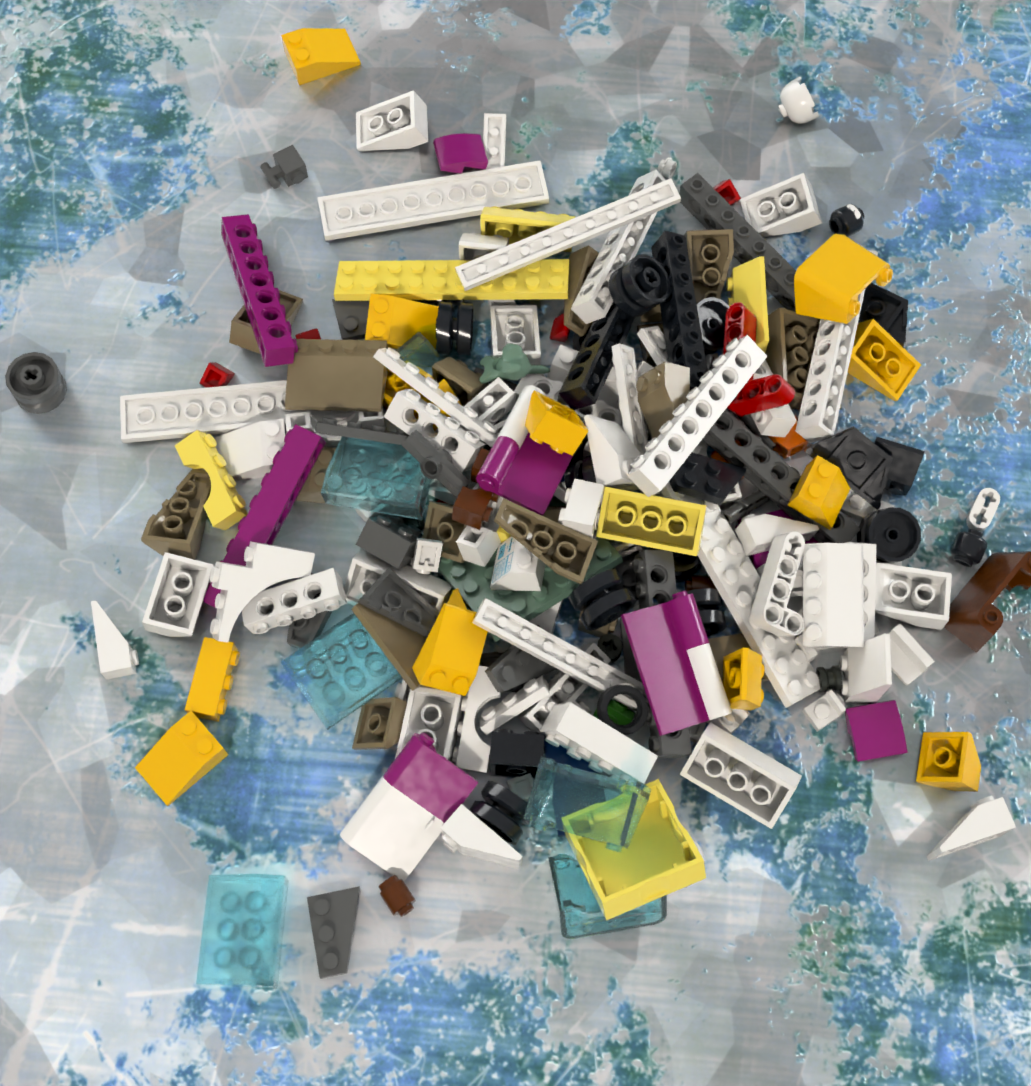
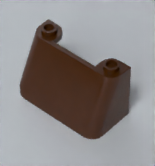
M1031 551L999 552L990 555L951 602L949 621L944 626L945 629L977 653L1003 624L1002 612L992 604L1004 588L1009 592L1017 586H1023L1026 590L1030 588Z

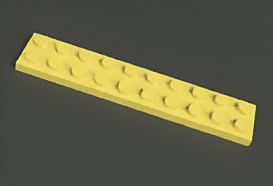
M542 259L465 291L455 267L472 260L339 261L334 298L335 301H370V294L372 293L407 300L568 299L570 263L569 259Z

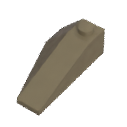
M733 229L686 231L684 235L686 237L696 303L704 298L714 297L720 299L734 254Z
M589 245L570 253L568 299H564V325L579 336H584L593 323L585 324L571 310L599 254Z
M192 469L176 487L177 491L169 500L166 499L162 503V509L156 515L153 514L146 524L141 541L162 556L166 552L194 560L197 557L207 519V513L203 505L208 500L211 491V480L206 470Z
M503 498L494 522L554 572L582 584L598 541Z

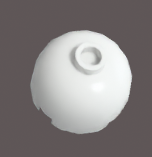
M800 76L784 86L780 94L782 104L778 105L783 118L788 116L792 122L797 124L807 123L819 117L818 111L813 113L815 104L805 83L799 84L802 80Z

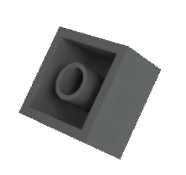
M387 512V514L384 513L368 518L356 545L399 569L411 564V558L414 557L417 538H422L423 534H421V529L411 524L407 526L400 522V518L397 515Z

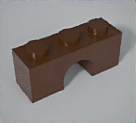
M481 448L472 466L470 481L479 484L476 476L488 456L489 450ZM463 486L453 505L452 520L480 530L484 521L489 522L493 512L491 505L493 502L497 503L500 496L482 488L473 490Z

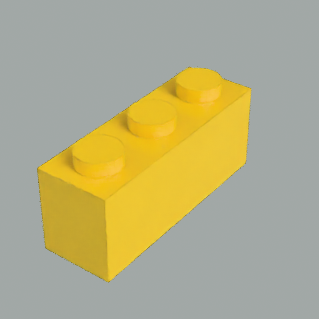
M204 637L185 706L186 713L192 711L197 718L219 722L220 716L225 714L227 708L225 696L227 690H231L233 685L232 669L233 666L238 665L240 652L237 651L238 649L234 642H221L213 638Z

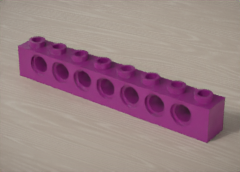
M249 214L222 217L221 236L264 366L294 363V353L298 352L297 341L291 337V324L285 319L286 311L284 305H280L279 290L274 288L273 272L268 271V258L266 255H263L261 239H257L256 224H252Z

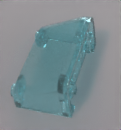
M541 756L523 818L532 822L531 828L546 832L547 827L589 838L606 843V849L620 853L622 848L628 849L649 801L652 789L642 782L630 779L626 781L621 778L616 779L577 769L567 764L554 763L555 760Z
M567 854L548 857L558 919L563 937L577 939L655 925L665 920L667 916V895L606 921L580 865H576L574 858Z

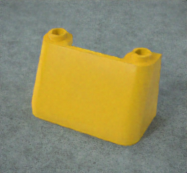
M833 234L796 270L794 276L796 314L848 324L860 311L858 295L873 280H876L878 286H886L892 280L893 270L890 268L889 263L849 237Z

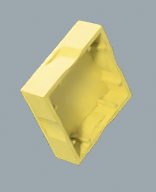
M659 779L625 792L612 801L596 804L562 818L565 836L606 921L706 878L704 860L688 831L679 822L674 806Z

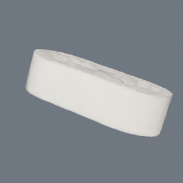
M985 488L978 494L966 519L969 529L983 532L989 526L1000 503V495L996 490ZM989 496L990 503L987 507H984L985 497ZM979 513L983 514L980 525L976 523L975 519Z

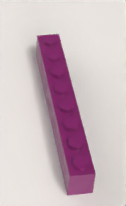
M296 424L293 429L287 432L282 450L275 454L273 459L274 465L270 473L264 475L260 492L252 498L249 505L251 509L247 516H244L239 522V531L235 539L232 538L226 548L227 554L224 560L220 562L246 566L244 553L246 547H249L250 541L269 545L274 543L326 444L321 436ZM212 582L209 583L203 602L215 607V599L217 594H220L221 589L212 587Z

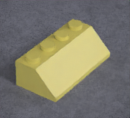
M496 206L484 207L480 217L481 235H500L509 238L510 245L575 218V216L547 214L542 211L529 212L521 209H501ZM572 247L563 251L572 252Z
M759 256L732 269L731 277H727L726 291H730L731 298L727 300L729 306L736 302L743 303L756 316V345L765 353L769 343L764 256Z
M605 486L596 537L697 556L700 550L707 505L654 495L647 497L644 493Z

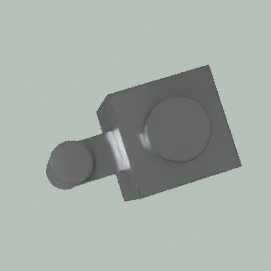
M293 145L273 154L274 167L271 168L267 162L260 166L273 189L280 187L281 183L278 179L281 177L288 187L301 183L304 179L308 178L306 164Z

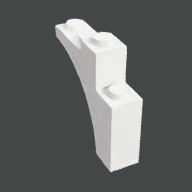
M250 541V545L246 547L244 553L246 566L216 561L215 567H212L210 572V582H212V587L221 589V592L217 594L215 599L217 613L216 619H212L210 633L213 634L212 638L221 642H229L232 628L239 614L250 600L262 590L280 581L310 576L315 553Z

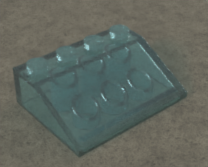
M342 436L326 470L321 495L325 503L329 505L422 520L432 479L423 475L420 463L402 445Z
M354 613L281 661L287 675L327 730L402 679L401 675Z
M209 875L196 980L197 985L278 989L289 883L285 875Z

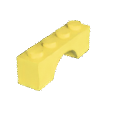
M196 430L174 445L184 466L198 470L205 469L210 477L211 491L203 507L213 527L226 531L244 516H247L245 500L238 494L235 488L236 482L228 474L225 467L227 465L226 461L218 453L215 447L217 446L216 440L211 434Z

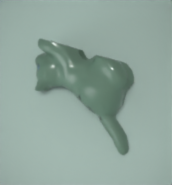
M511 343L503 347L501 357L485 356L481 359L480 364L485 367V370L479 381L482 384L492 383L498 377L501 380L510 379L517 381L526 377L527 374L549 373L550 369L543 365L530 364L522 347Z

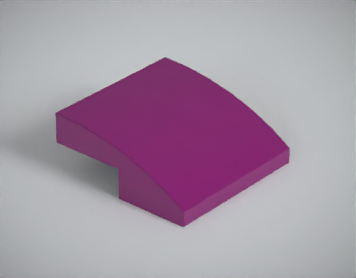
M451 134L434 139L433 144L440 171L462 174L464 166L486 170L488 159L480 134Z
M895 700L846 708L848 734L852 738L856 761L908 753L905 734Z

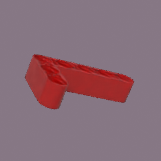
M736 302L732 304L726 312L723 354L727 352L726 346L735 338L739 340L748 335L756 343L757 318L743 303ZM753 374L727 408L737 416H744L784 406L793 400L795 389L778 374L753 380Z

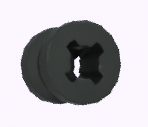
M605 634L598 640L597 646L611 660L609 663L617 661L622 651L620 638L614 634Z
M833 665L829 669L824 667L816 668L820 684L819 692H826L828 689H834L835 691L842 689V675L838 665Z

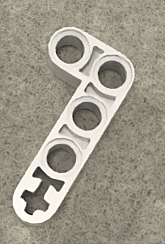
M795 531L774 537L750 615L751 621L755 626L780 637L799 635L805 627L802 615L787 608L805 547L803 536Z

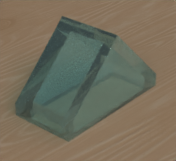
M417 332L396 350L401 355L400 359L406 364L410 362L418 367H432L434 363L443 360L428 339L420 332Z

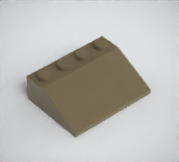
M779 307L768 315L769 343L765 352L767 355L765 360L773 375H780L795 389V396L789 403L791 409H800L820 319L799 315L794 311Z
M296 339L298 352L294 353V363L288 364L285 410L382 412L388 368L373 356L378 349H388L387 341Z

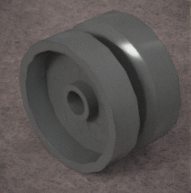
M38 352L25 353L14 359L8 366L5 375L6 386L20 407L27 412L35 414L47 413L57 408L64 400L67 392L66 381L53 359L46 354Z

